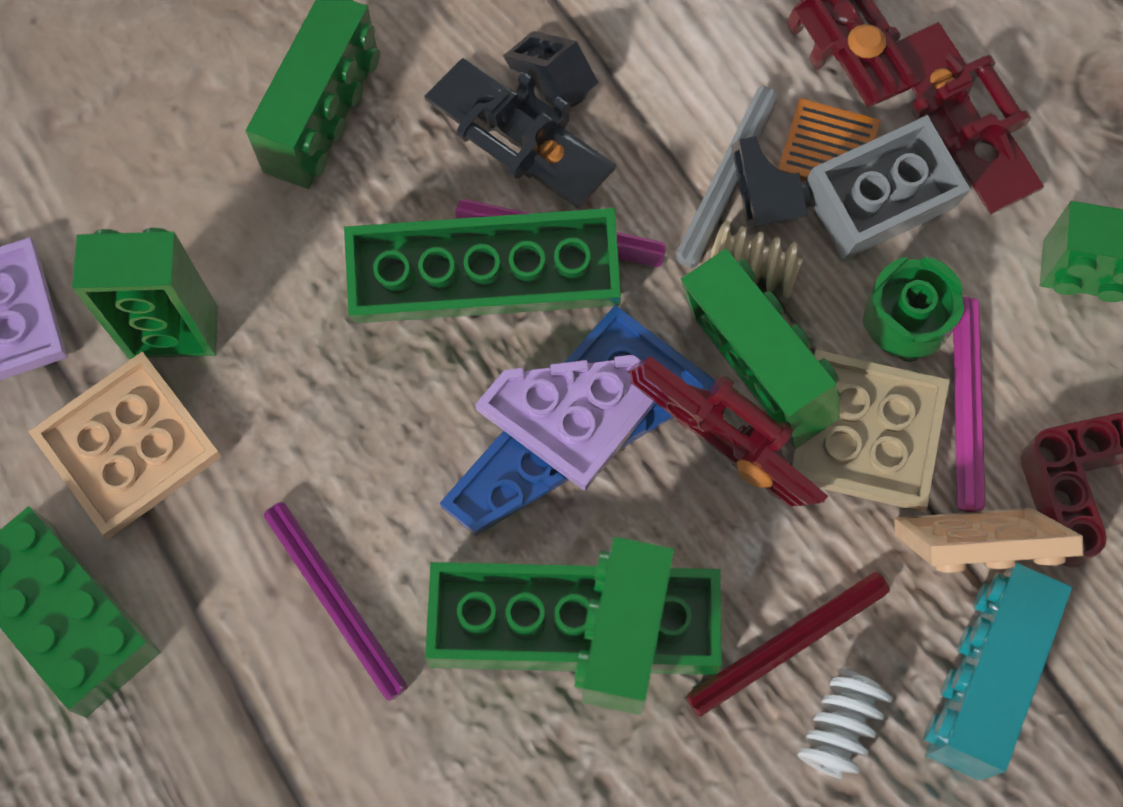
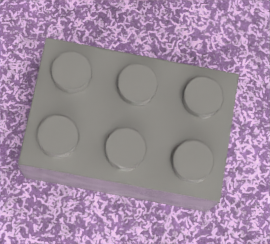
M928 115L812 168L805 181L809 188L811 205L843 261L955 209L971 190Z

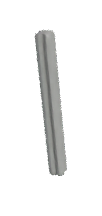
M760 86L757 89L677 250L676 260L680 264L689 268H695L698 265L738 183L731 145L739 139L757 136V140H759L777 103L778 93L774 89H769L766 86Z

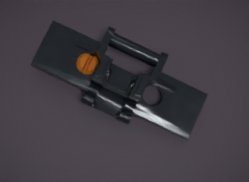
M462 58L425 94L424 98L427 102L459 124L456 132L457 137L464 142L470 140L508 167V173L515 179L523 175L529 179L533 177L577 209L584 204L616 169L615 163L565 129L570 117V103L558 96L553 102L554 109L536 97L534 93L535 80L525 72H521L518 76L519 85L516 91L513 92ZM489 132H498L512 144L521 149L520 152H515Z

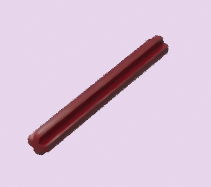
M873 572L688 692L686 700L690 708L697 716H703L886 596L890 591L887 581L879 572Z

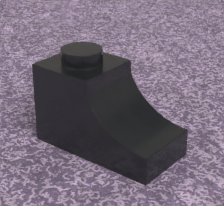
M532 31L503 55L511 70L518 73L525 72L533 77L535 87L544 96L546 102L552 104L560 96L569 102L571 107L576 106L584 101L588 95L587 92L599 83L578 42L575 40Z
M757 136L739 139L731 145L748 229L808 216L806 208L810 207L811 204L810 192L807 183L801 182L799 173L789 174L771 164L763 154Z

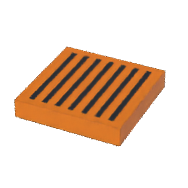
M799 98L778 169L789 174L799 173L801 182H805L812 168L876 139L881 120Z

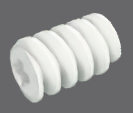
M839 667L837 670L842 677L833 678L829 684L830 689L835 695H825L821 701L822 706L828 713H817L813 719L815 725L821 731L809 730L805 736L806 741L814 749L801 748L797 756L808 765L829 776L844 779L842 777L844 772L859 774L861 771L850 759L851 755L867 756L869 753L858 741L859 737L875 738L877 735L866 723L867 719H884L885 715L874 706L875 701L890 703L892 697L872 679L853 670Z

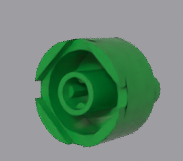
M908 257L899 258L887 265L878 276L865 305L863 325L872 340L881 349L899 357L903 361L912 362L929 356L945 344L963 315V287L961 281L950 267L934 258L923 257L922 260L908 259Z

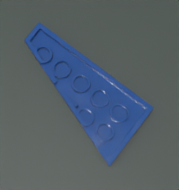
M616 305L613 306L564 362L587 360V363L614 360V357L634 355L642 361L650 356L688 385L709 391L715 383L713 378ZM655 404L619 450L674 417L658 404ZM503 431L442 499L440 506L473 535L477 536L569 481V479Z

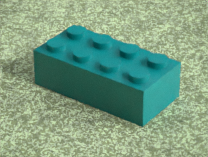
M1016 563L1015 567L1008 568L1002 574L997 572L990 584H982L973 604V609L979 611L973 627L968 625L965 628L957 646V652L963 654L957 671L951 669L948 672L940 691V695L946 698L940 715L936 713L932 715L923 736V740L929 742L925 753L926 757L978 781L1007 771L1072 590L1071 586Z

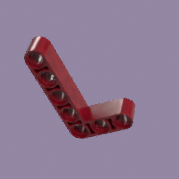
M1123 412L1047 428L1040 431L1022 451L1020 457L1021 466L1036 510L1083 536L1086 547L1085 551H1083V556L1065 557V563L1061 565L1079 567L1094 558L1105 548L1107 541L1106 531L1085 472L1123 464ZM1084 437L1092 439L1097 444L1099 452L1090 450L1084 443ZM1039 447H1045L1052 451L1056 462L1046 460L1041 455ZM1055 489L1061 490L1068 495L1070 506L1063 505L1057 500L1054 493Z

